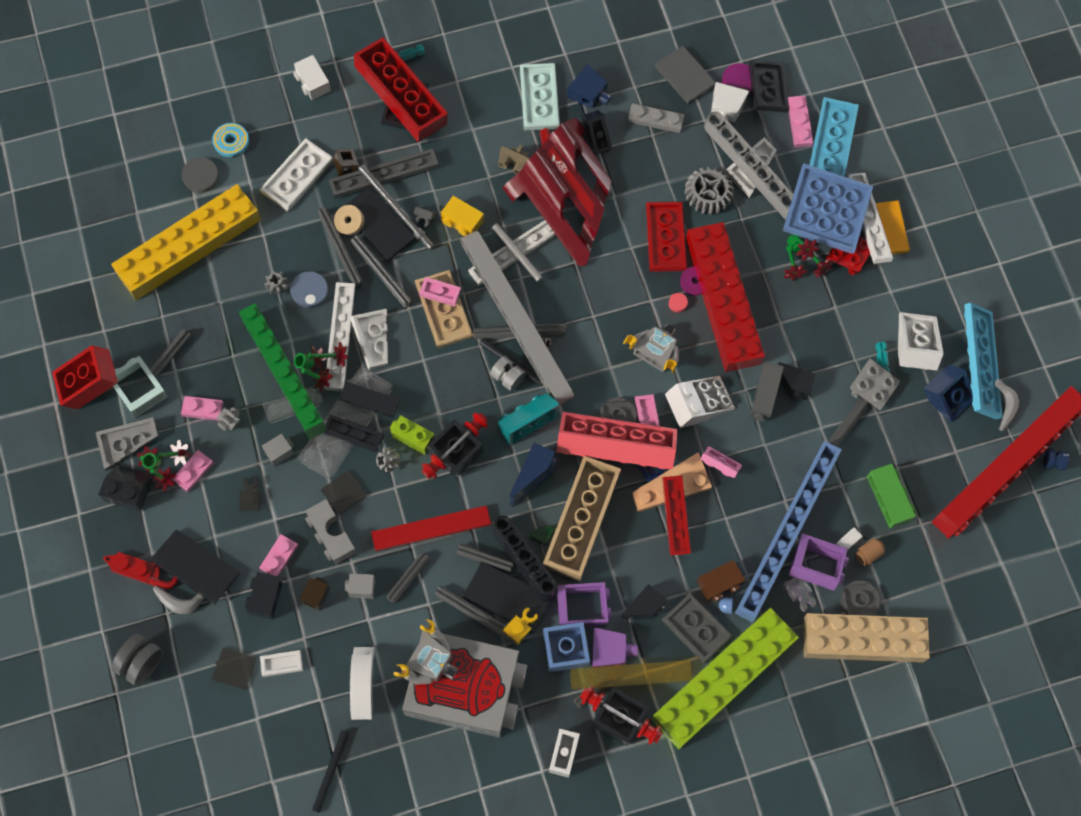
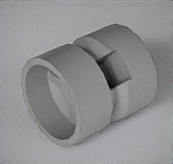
M503 356L493 366L490 375L497 381H502V385L509 391H513L522 382L526 372L519 366H513L514 362L508 357Z

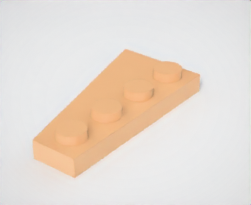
M699 452L632 492L637 511L641 512L665 504L662 477L682 475L685 498L711 490L712 486Z

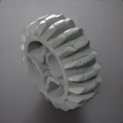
M708 166L706 171L701 167L699 172L694 171L693 176L690 175L688 177L684 191L685 195H687L686 200L690 201V207L695 206L696 211L701 209L702 214L705 211H708L710 215L713 211L718 214L720 209L724 211L726 206L730 205L731 199H733L734 187L732 186V180H728V175L723 176V170L717 172L716 167L710 170ZM696 185L700 186L699 194L695 190ZM720 187L723 190L722 197L719 195L718 189Z

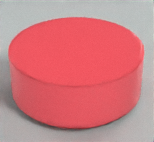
M681 293L673 294L669 299V308L676 313L683 312L688 304L686 296Z

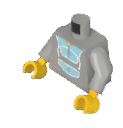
M666 324L663 330L653 327L651 330H645L634 336L628 335L623 344H630V350L634 347L633 354L663 373L666 368L671 369V373L675 372L679 362V348L676 346L677 340L672 337L676 331L673 326Z
M425 619L428 621L429 626L425 628L420 625V629L428 632V634H424L407 665L397 664V666L401 667L402 672H394V675L404 677V679L416 685L431 684L433 681L438 682L442 674L453 680L458 672V668L449 664L452 658L450 653L451 647L446 637L435 627L434 622Z

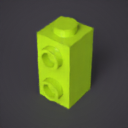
M401 415L398 420L393 421L390 427L392 438L424 455L428 452L427 446L435 439L433 432Z

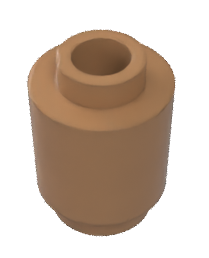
M872 538L857 549L855 557L861 565H870L885 554V546L881 540Z

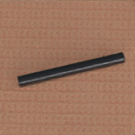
M482 338L479 343L481 346L498 358L508 357L514 362L513 366H519L526 372L525 376L539 386L542 385L538 375Z
M341 730L312 808L314 812L320 813L349 734L346 731Z

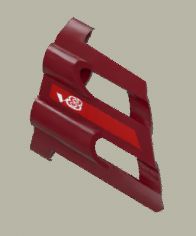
M576 117L560 124L550 134V138L529 158L522 170L502 188L512 202L522 195H527L577 265L585 266L601 222L604 204L612 180L583 139L582 135L584 133L586 135L587 131ZM579 156L582 157L597 178L593 192L577 171L576 158ZM566 197L571 199L585 218L579 237L563 216V203Z

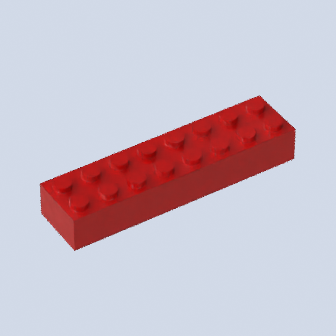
M724 222L688 229L686 235L687 246L693 266L696 269L698 282L701 286L702 296L725 372L761 365L765 355Z

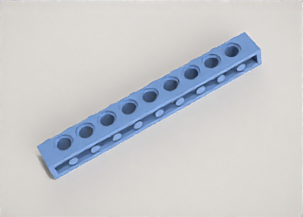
M826 441L822 443L735 614L752 623L755 620L842 449Z

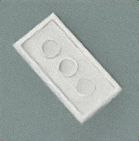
M305 138L259 191L282 209L289 212L334 162V157Z

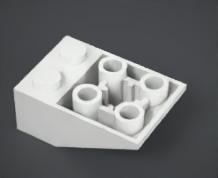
M720 376L677 383L665 394L680 428L696 425L735 409Z

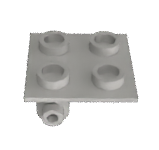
M869 359L850 386L852 390L851 395L855 398L861 396L878 410H881L900 383V380Z

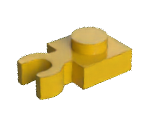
M526 608L523 611L521 619L516 615L503 629V633L517 645L531 631V627L528 624H533L537 620V614L533 618L527 617L530 608Z

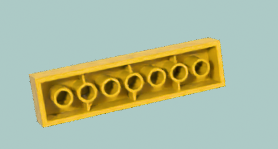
M236 184L111 265L137 301L261 221L258 210L239 185Z

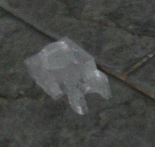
M793 578L784 583L783 587L793 602L800 601L802 611L805 612L808 606L806 603H809L812 608L816 606V600L809 596L812 590L806 581Z

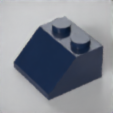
M948 365L923 388L929 402L950 422H953L973 401L971 382L966 371L952 365Z

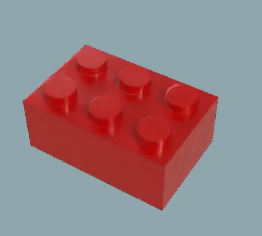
M91 345L52 372L60 405L73 409L81 408L118 383L109 349Z

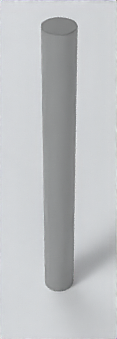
M496 223L492 227L493 230L534 279L540 282L543 279L542 275L500 225Z

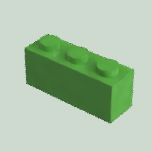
M892 464L869 472L866 477L889 529L911 522L916 517V511L913 504L909 503L906 488L901 485L898 470L894 469Z

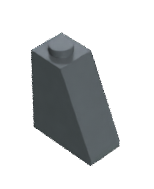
M764 362L759 374L750 417H754L755 420L761 422L769 421L784 366Z

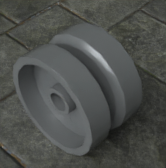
M134 634L118 651L113 660L111 670L121 677L126 676L128 682L138 687L151 676L158 666L163 655V649L154 643L148 644V639L141 634Z

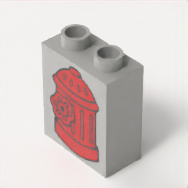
M422 630L420 641L423 638L424 634H428V632ZM443 634L451 647L450 653L452 658L449 664L458 668V672L453 680L442 674L438 682L433 681L431 684L416 685L409 681L402 708L404 715L500 738L503 727L514 728L519 705L508 703L512 687L523 689L528 665L518 663L519 651Z

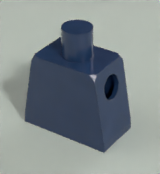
M588 64L567 88V98L589 108H594L598 102L607 106L612 96L606 93L607 81Z

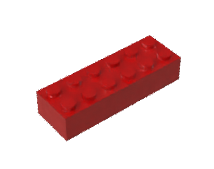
M384 37L354 54V67L418 143L447 125V111Z

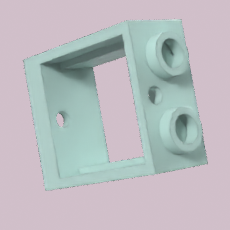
M140 356L130 359L126 365L115 369L117 380L119 382L139 368H142L155 388L130 403L118 384L113 386L135 418L168 397Z

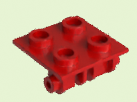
M859 236L856 250L853 254L832 247L826 260H834V263L847 267L849 274L855 275V273L861 271L870 255L866 238Z

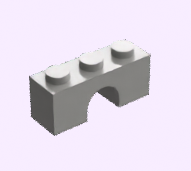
M327 499L305 510L308 516L305 520L310 529L312 527L315 528L317 533L314 536L319 545L324 544L327 550L324 553L329 562L333 560L335 565L356 554L355 548L346 532L338 536H331L327 533L329 526L338 521Z

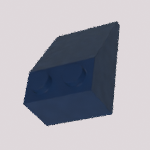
M533 443L510 493V506L514 507L543 484L549 475L552 476L557 466L555 465L557 462L555 451Z

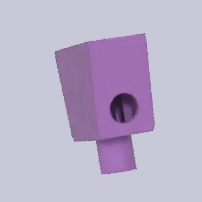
M594 628L592 670L622 667L625 665L626 656L637 657L638 645L626 644V634Z

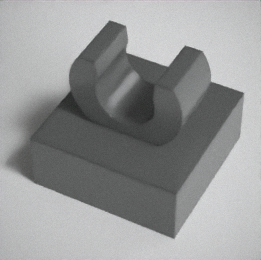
M417 206L414 214L419 216L416 217L415 223L419 224L420 219L424 218V226L428 227L430 220L435 219L437 212Z

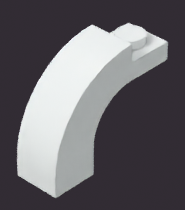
M354 647L350 672L351 720L372 719L374 647Z

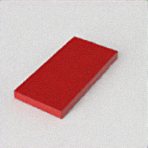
M646 202L649 272L685 271L687 269L683 202Z

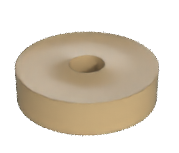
M345 205L338 209L335 214V227L345 235H355L364 225V215L357 207ZM351 217V222L347 223L348 218Z

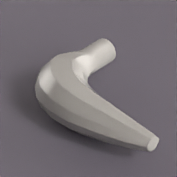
M997 379L994 385L1001 390L1005 398V411L999 428L1000 431H1003L1017 414L1019 398L1012 388L1006 386L1000 379Z
M158 586L153 588L160 601L172 612L178 614L192 613L205 599L197 594L191 599L181 600Z

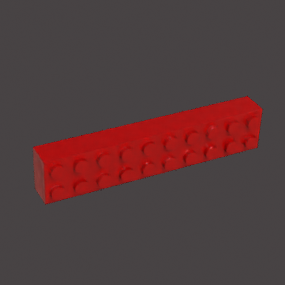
M1070 386L943 509L932 523L948 539L953 534L957 537L1081 415V394Z

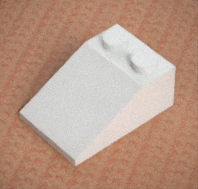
M900 312L898 332L900 366L938 370L944 353L937 317Z

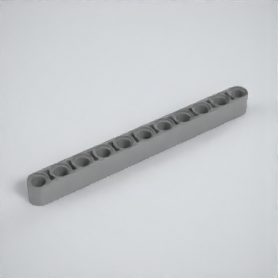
M475 231L460 238L466 254L547 393L559 405L573 399L572 389L480 233Z

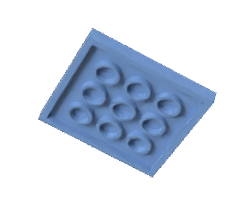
M803 163L782 231L808 238L812 241L817 240L818 243L853 254L856 250L873 186Z

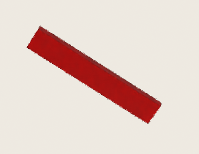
M486 505L376 530L371 533L375 551L378 552L491 526Z

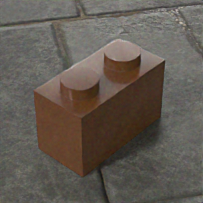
M734 560L699 576L697 580L708 602L712 600L717 602L725 597L724 594L730 591L735 593L741 590L745 582Z

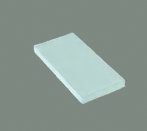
M555 63L520 65L524 130L557 129L560 126Z

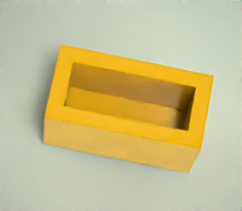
M452 196L441 211V220L446 226L453 227L461 235L466 236L479 230L484 223V213Z

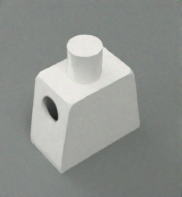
M716 82L711 112H720L727 121L735 122L746 102L749 91Z

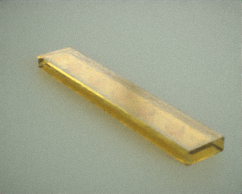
M690 660L570 669L571 690L585 689V687L590 688L591 685L594 688L692 680Z

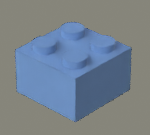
M583 622L543 628L549 672L589 666L590 659Z

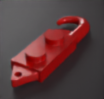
M120 552L103 557L110 566L111 572L146 584L158 586L162 589H170L177 585L179 581L175 577L169 582L159 579L160 570L158 566Z

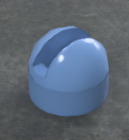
M723 598L720 600L719 608L723 613L732 614L733 598Z

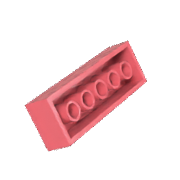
M563 412L556 452L566 455L573 454L582 457L587 456L602 460L619 461L621 463H633L641 466H653L660 469H673L677 429Z

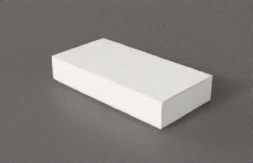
M301 650L260 656L262 677L303 671Z

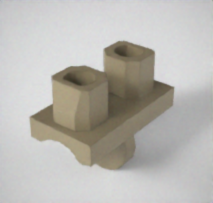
M520 144L518 148L512 146L511 149L502 146L498 166L507 169L509 164L515 165L513 172L517 175L529 160L528 153L524 152V146Z

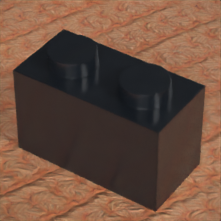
M257 572L256 578L253 577L251 581V596L247 597L245 608H247L249 615L273 620L283 584L281 577Z

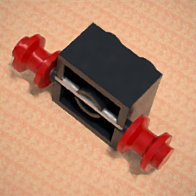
M474 413V419L471 422L466 421L464 423L466 429L454 419L427 446L432 461L429 464L423 463L421 466L423 468L422 473L428 479L431 477L436 479V472L439 469H446L457 478L483 452V444L475 437L480 435L479 430L482 427L486 429L489 426L487 423L488 419L484 414Z
M592 685L590 688L585 687L580 696L583 699L581 704L584 705L588 702L593 705V711L595 712L599 705L601 708L592 723L593 727L625 746L629 745L636 730L639 731L638 738L645 736L649 739L648 744L651 745L653 742L657 744L662 735V732L659 731L661 726L652 727L649 725V719H646L644 724L642 723L649 707L614 686L606 700H603L605 693L600 695L595 693Z

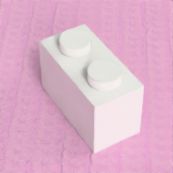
M313 55L294 63L295 71L293 74L298 82L301 81L304 94L309 95L311 100L331 92L329 81Z
M559 729L549 773L569 778L580 734Z

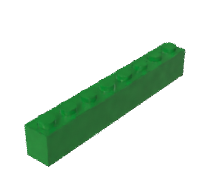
M256 303L239 311L244 325L309 440L324 433L327 429L321 416Z

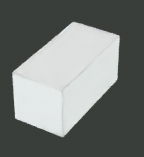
M853 528L835 545L849 550L862 538V535Z

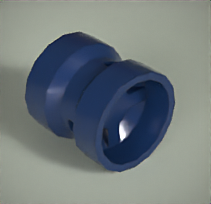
M1047 449L1044 455V467H1056L1058 470H1066L1069 462V453L1065 451L1056 453L1055 450Z

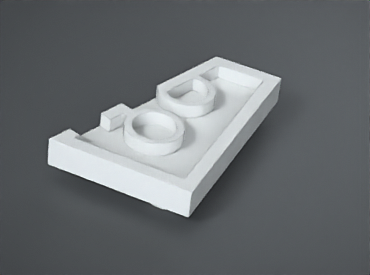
M387 309L351 317V322L368 370L384 367L388 364V347L386 342Z

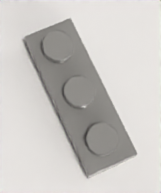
M632 103L628 122L680 133L684 114Z

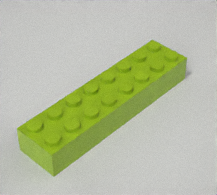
M770 608L658 710L651 720L657 726H661L660 730L678 749L682 748L795 643L799 637Z

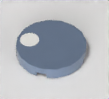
M304 272L294 278L291 283L290 292L293 300L299 306L304 308L317 307L325 301L328 295V286L320 274Z

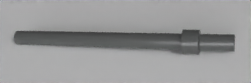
M364 164L358 168L360 172L414 232L413 235L431 250L435 245L426 236L427 233L423 228L417 226Z

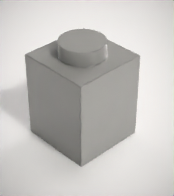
M282 433L262 445L264 452L274 467L294 455L292 441L289 437L285 439Z
M350 574L349 580L346 579L345 591L348 592L349 597L374 599V575Z

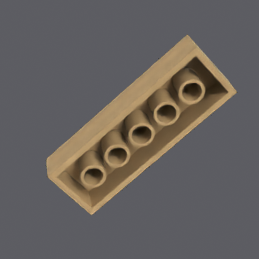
M587 456L583 457L543 562L548 571L578 582L581 581L620 476V468Z
M807 613L803 618L804 658L925 662L930 658L928 618Z

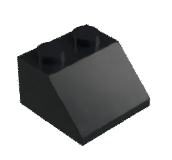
M117 464L106 475L98 495L105 502L141 512L153 482L152 478L155 476Z

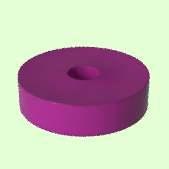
M695 267L687 268L680 278L681 288L689 295H702L700 283H692V279L698 280Z

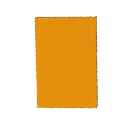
M899 201L875 203L891 253H908L910 248Z

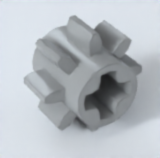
M272 271L271 275L266 276L267 283L264 285L266 289H269L270 294L278 293L281 295L283 290H287L285 284L288 283L287 277L283 278L282 272L275 273Z
M225 407L217 416L219 420L218 426L224 431L228 428L231 431L234 430L241 421L238 417L240 412L234 407L230 410Z
M389 447L383 448L382 452H378L376 463L381 470L385 469L386 472H392L394 468L399 467L401 459L399 453L396 452L397 450H392Z

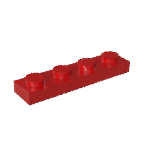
M683 476L662 477L670 556L691 554Z

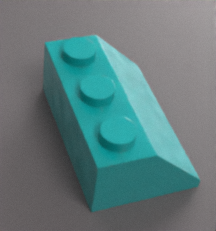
M547 393L542 396L541 394L536 395L530 403L526 405L521 404L513 413L501 416L497 422V428L508 445L511 446L558 418L559 404Z

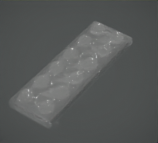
M362 366L350 381V383L387 395L393 389V384ZM338 398L323 422L326 425L329 416L333 415L367 427L376 412L339 401ZM322 433L309 440L297 460L331 480L354 445Z

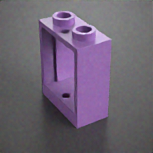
M802 533L796 546L789 576L835 591L837 585L842 584L845 576L842 570L846 568L849 557H846L848 549ZM807 550L836 560L833 576L803 567L805 551Z
M605 582L557 585L559 626L580 622L584 623V627L607 626L608 620H612L611 608H607V600H610L609 588L605 587ZM600 593L602 619L568 621L566 594Z

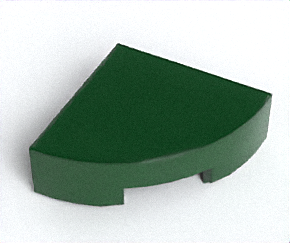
M540 527L534 530L529 538L547 546L556 527Z

